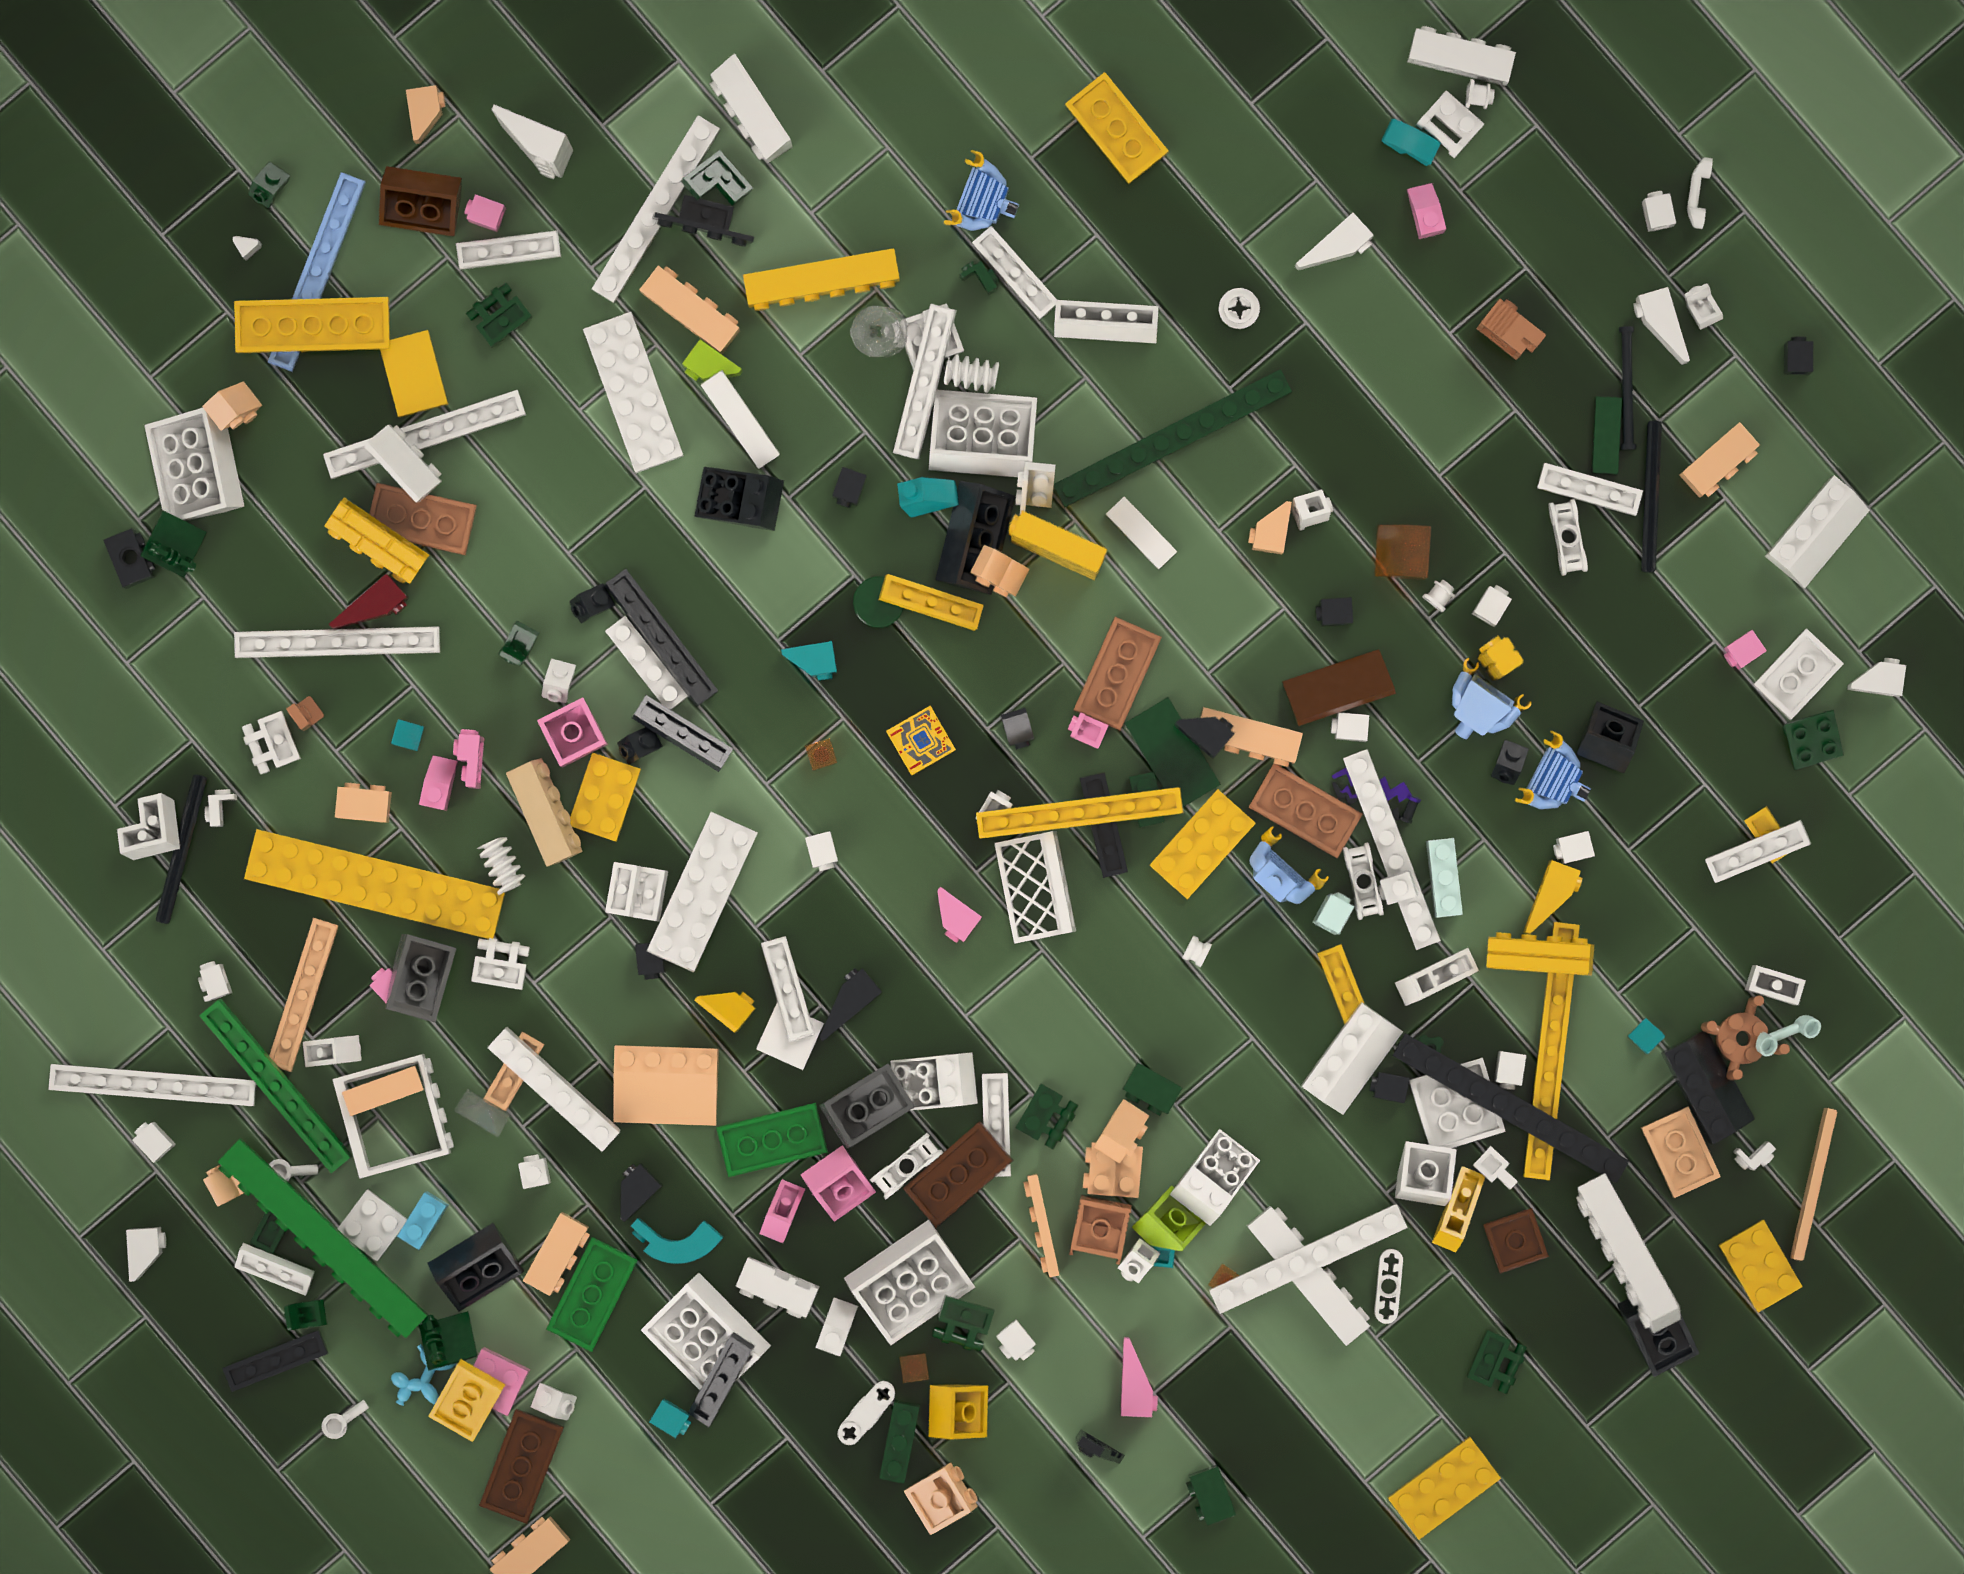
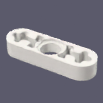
M1386 1249L1379 1257L1374 1314L1377 1320L1384 1324L1392 1323L1398 1316L1403 1257L1395 1249ZM1390 1253H1394V1258L1398 1259V1263H1394L1392 1267V1272L1398 1271L1397 1277L1391 1274L1382 1275V1270L1388 1271V1263L1384 1262V1258H1388ZM1385 1279H1393L1395 1281L1396 1289L1394 1292L1387 1294L1382 1291L1381 1284ZM1380 1296L1386 1298L1395 1297V1302L1389 1301V1309L1393 1310V1315H1388V1319H1383V1315L1379 1313V1309H1384L1385 1300L1379 1301Z

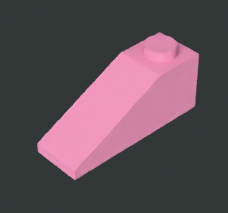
M1124 1337L1120 1414L1121 1416L1152 1417V1411H1157L1158 1396H1153V1390L1129 1337Z

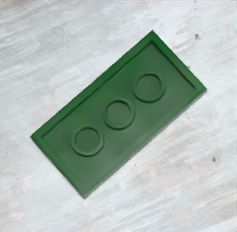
M816 1103L716 1127L728 1177L828 1153Z
M592 1237L546 1330L593 1352L638 1259Z

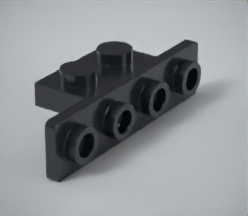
M688 195L683 196L678 218L657 212L652 217V219L657 220V225L672 228V225L682 227L683 232L697 234V231L707 233L706 237L721 241L722 237L732 239V244L746 247L747 243L751 244L754 242L753 236L729 231L734 207L704 199L697 201L695 197Z

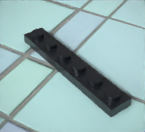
M627 569L605 583L604 586L696 707L718 692L717 688Z

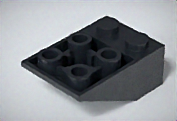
M704 467L694 517L775 531L784 481L768 475Z

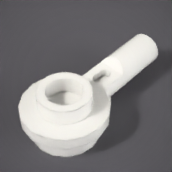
M282 1159L273 1160L269 1163L287 1182L291 1176L318 1175V1164L290 1166L287 1161Z
M363 1399L342 1415L337 1413L327 1415L322 1422L323 1433L331 1439L342 1437L347 1431V1423L369 1409V1406Z

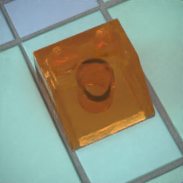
M1378 525L1375 577L1426 580L1429 569L1431 526Z

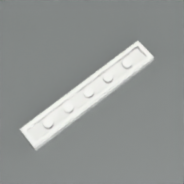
M930 304L893 453L915 459L920 457L957 310Z

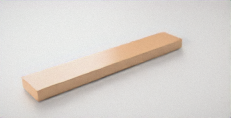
M313 918L269 1055L280 1069L288 1072L293 1070L339 925Z
M1824 1108L1790 1254L1792 1259L1804 1260L1837 1116V1110Z

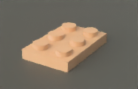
M1688 1106L1641 1127L1673 1198L1721 1177Z

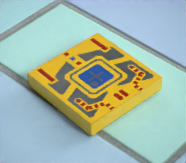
M931 706L886 731L911 776L956 751Z

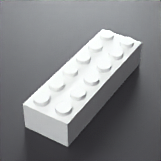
M1606 1174L1578 1187L1577 1205L1584 1218L1589 1216L1590 1229L1596 1240L1601 1238L1602 1251L1609 1262L1611 1260L1614 1261V1272L1621 1284L1626 1283V1294L1633 1306L1638 1305L1639 1318L1644 1327H1650L1652 1332L1655 1333L1680 1320V1308Z

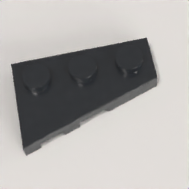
M1080 1429L1076 1436L1079 1451L1090 1458L1096 1455L1120 1464L1125 1456Z

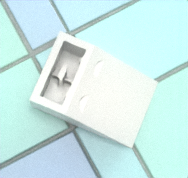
M972 1052L890 1061L891 1069L915 1106L911 1110L978 1104Z
M1219 1129L1177 1183L1170 1195L1211 1226L1225 1210L1260 1160Z

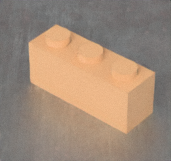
M1739 422L1687 467L1680 476L1699 498L1704 494L1709 497L1719 488L1717 483L1723 477L1728 480L1739 471L1736 466L1744 460L1747 464L1758 454L1755 449L1760 444Z
M561 1212L523 1281L549 1296L552 1295L553 1291L558 1293L565 1279L561 1278L566 1269L571 1270L578 1258L574 1253L578 1246L584 1247L590 1236L587 1233L589 1227Z
M551 1516L546 1520L541 1517L531 1526L533 1531L527 1537L521 1534L511 1543L514 1547L507 1554L502 1551L491 1560L494 1565L490 1570L493 1574H532L566 1545L570 1538Z

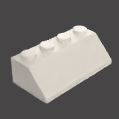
M735 54L730 56L710 74L713 80L710 86L717 96L722 94L727 103L723 106L730 117L736 116L741 123L737 127L745 139L750 137L754 143L751 149L758 160L763 158L766 163H769L792 148L791 139Z
M1834 475L1828 479L1765 557L1805 589L1870 510L1852 489Z
M1361 1002L1301 1084L1302 1087L1328 1106L1344 1114L1403 1031Z

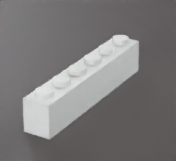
M506 1027L489 1045L488 1049L600 1151H603L619 1134L621 1129L534 1052L511 1029Z
M1269 1206L1246 1226L1275 1260L1303 1247L1301 1241L1304 1238L1295 1227L1291 1230L1284 1223L1288 1218L1278 1207L1274 1210ZM1328 1267L1324 1270L1319 1268L1293 1280V1283L1346 1346L1370 1327L1366 1322L1370 1319L1361 1307L1355 1309L1350 1303L1353 1297L1344 1287L1339 1289L1334 1281L1337 1278Z

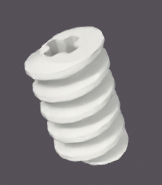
M955 354L952 360L948 356L944 384L948 385L951 379H953L954 386L958 387L961 381H963L964 388L968 389L971 383H973L975 391H978L981 385H983L985 393H988L991 387L995 389L999 362H996L990 368L989 360H986L980 366L979 358H976L970 364L969 356H965L962 362H960L959 354Z
M507 837L497 838L477 848L485 849L480 854V858H489L484 863V866L493 867L488 873L489 877H498L493 882V885H502L497 891L498 895L522 885L520 881L525 877L524 874L516 875V872L521 868L520 865H511L516 859V856H507V853L512 849L511 846H502L508 840Z

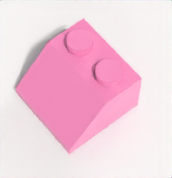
M843 1145L801 1174L812 1194L834 1222L876 1193Z
M484 1347L481 1349L474 1367L506 1384L492 1409L508 1416L530 1369Z

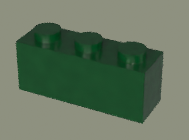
M894 1401L879 1479L905 1484L920 1405Z

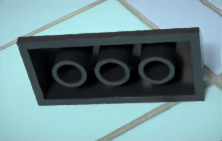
M959 481L957 489L959 505L954 506L935 580L991 595L993 585L990 584L988 588L976 582L977 576L970 572L984 545L1002 553L1016 496L982 484Z
M1700 1031L1661 1052L1710 1144H1715L1755 1120L1735 1081L1727 1078L1728 1068L1709 1033Z

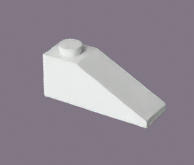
M1352 213L1296 263L1295 268L1302 270L1353 256L1357 251L1362 254L1372 245L1370 240L1373 234Z
M1668 287L1639 295L1636 298L1637 303L1633 304L1637 318L1641 317L1643 324L1682 365L1688 363L1690 359Z
M1466 948L1395 982V985L1405 1006L1479 970L1469 948Z

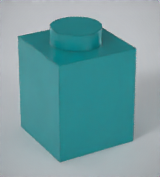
M665 1398L650 1420L651 1424L674 1438L679 1433L684 1435L691 1424L687 1420L690 1414Z

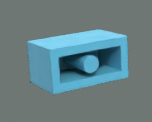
M428 1191L424 1192L397 1237L418 1250L422 1249L449 1204Z

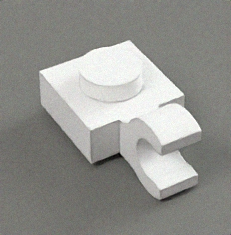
M1491 1146L1473 1164L1491 1183L1498 1178L1510 1190L1518 1182L1505 1170L1509 1163Z

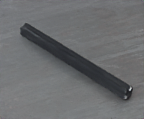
M1651 420L1647 423L1641 566L1642 572L1653 573L1656 570L1662 422L1657 420Z
M195 774L192 777L178 831L180 849L173 850L156 916V921L169 924L172 917L207 782L205 776Z

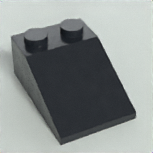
M1629 1298L1617 1304L1653 1377L1699 1354L1681 1312L1680 1320L1653 1333L1650 1327L1645 1328L1639 1318L1638 1305L1633 1306Z

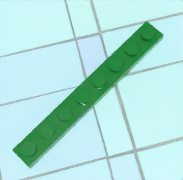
M221 998L199 1015L330 1173H333L352 1157L351 1153Z

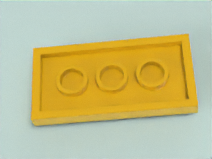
M1105 72L1065 103L1068 110L1128 184L1169 153L1168 149Z
M1217 789L1149 866L1188 899L1256 823Z
M1469 1436L1387 1498L1417 1539L1420 1540L1501 1478Z

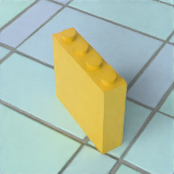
M1024 511L1021 512L1020 516L1015 514L1009 526L1008 535L1011 536V543L1095 581L1105 559L1106 548Z

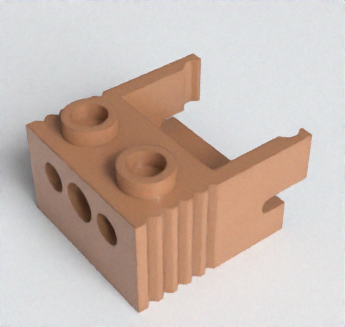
M1499 299L1476 329L1517 360L1525 349L1532 353L1546 334L1516 312L1518 308L1511 301L1506 299L1503 302Z
M1081 1195L1069 1255H1073V1250L1118 1259L1116 1264L1120 1265L1132 1205Z

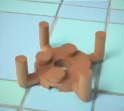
M1762 996L1750 997L1744 1013H1736L1727 1017L1719 1026L1714 1021L1704 1022L1701 1025L1702 1031L1716 1035L1717 1046L1724 1058L1730 1061L1726 1074L1729 1080H1739L1742 1078L1743 1073L1739 1070L1740 1064L1755 1062L1762 1056L1756 1049V1041L1760 1033L1766 1032L1768 1034V1028L1765 1023L1755 1016L1757 1006H1761L1764 1003ZM1740 1031H1744L1748 1035L1749 1040L1745 1046L1739 1045L1736 1041V1035ZM1780 1044L1777 1046L1774 1054H1787L1790 1051V1047L1787 1044Z

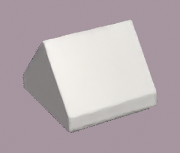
M233 237L234 244L246 261L262 246L258 239Z

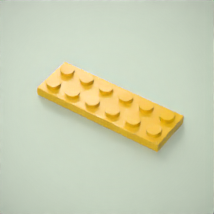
M388 297L234 301L236 353L390 349Z

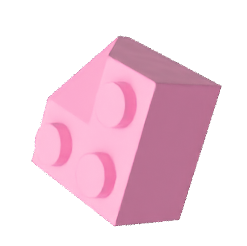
M584 698L537 720L560 767H564L608 745Z

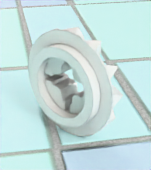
M1235 288L1225 293L1221 298L1219 313L1222 321L1230 328L1243 329L1249 327L1258 318L1260 311L1259 301L1251 291L1244 288ZM1237 298H1239L1242 306L1250 307V309L1242 312L1241 319L1237 316V312L1228 310L1236 306Z

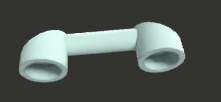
M1800 1016L1795 1020L1794 1024L1770 1034L1766 1032L1760 1033L1756 1041V1049L1764 1056H1771L1777 1050V1041L1796 1033H1801L1807 1038H1814L1821 1030V1023L1812 1016Z

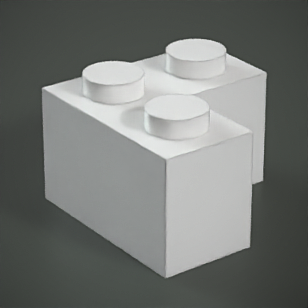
M162 793L139 798L140 823L117 829L120 854L132 860L180 849L175 802Z

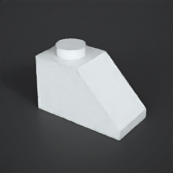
M1884 658V662L1876 663L1848 684L1847 690L1900 697L1903 693L1906 665L1899 664L1900 660Z
M359 1035L303 1042L305 1067L361 1061Z
M161 1227L126 1230L129 1282L139 1280L162 1254V1248H166L165 1232L161 1233Z
M835 1297L833 1298L816 1348L837 1356L841 1355L858 1308L857 1305Z

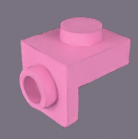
M1080 713L1079 717L1073 716L1068 730L1072 731L1070 737L1098 749L1109 725Z

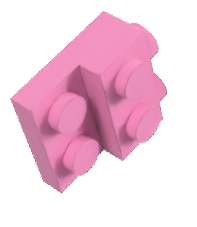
M461 729L459 740H454L453 755L457 756V760L467 762V766L462 767L461 780L466 782L465 786L480 789L484 737L478 735L479 732L476 730Z

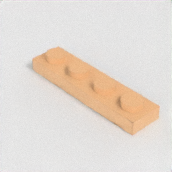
M1028 1175V1181L1023 1183L1026 1197L1032 1196L1034 1206L1029 1207L1032 1223H1038L1039 1232H1035L1037 1247H1043L1045 1257L1040 1258L1043 1273H1049V1278L1059 1276L1038 1175Z

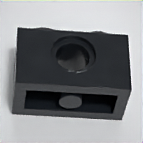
M131 528L103 540L123 588L128 589L155 578L152 572L156 570L154 563L140 556L143 547L146 545L141 532L136 533V530ZM130 551H135L137 553V561L134 564L128 565L125 560L126 554Z

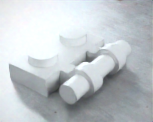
M282 711L257 720L261 729L257 732H254L252 724L242 727L245 735L243 737L244 742L250 747L254 757L252 762L254 766H257L260 775L270 771L267 765L269 760L273 759L276 768L301 759ZM262 738L265 739L269 752L264 754L258 742Z
M479 938L477 948L487 950L486 958L475 956L471 981L523 990L527 965L517 963L518 955L528 957L530 947L522 946L519 942L512 941V944L498 942L495 938H489V940ZM495 952L510 954L509 961L494 959Z

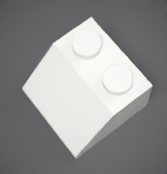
M1406 1141L1397 1175L1395 1198L1446 1206L1452 1194L1457 1149Z

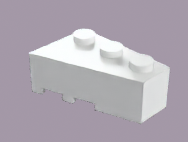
M751 1257L747 1258L736 1284V1287L740 1288L739 1293L750 1298H754V1295L763 1298L764 1304L774 1308L781 1306L787 1309L786 1313L797 1318H801V1316L807 1317L820 1287Z

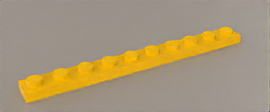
M1553 922L1552 936L1562 937V942L1572 943V938L1579 937L1580 925ZM1547 973L1532 1105L1557 1119L1574 974ZM1529 1133L1523 1177L1550 1180L1554 1147Z

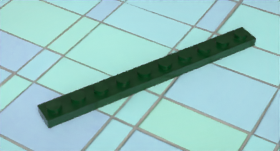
M1280 369L1055 483L1053 487L1065 508L1292 393V390Z

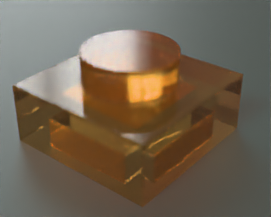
M830 738L805 746L813 771L837 764Z
M1222 1263L1208 1285L1214 1288L1240 1275Z
M925 1353L900 1357L903 1383L929 1379Z

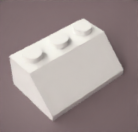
M388 424L366 442L364 446L416 503L420 502L442 482L439 478L442 474L432 463L427 465L421 459L424 454L415 444L411 447L404 440L407 435L397 425L393 428Z

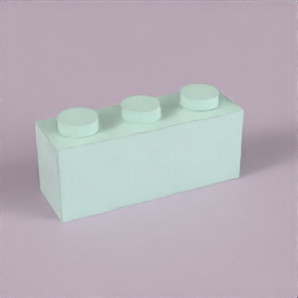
M1454 838L1426 841L1434 917L1463 915Z
M1340 893L1327 895L1312 923L1334 935L1340 934L1354 906L1349 904L1351 899Z

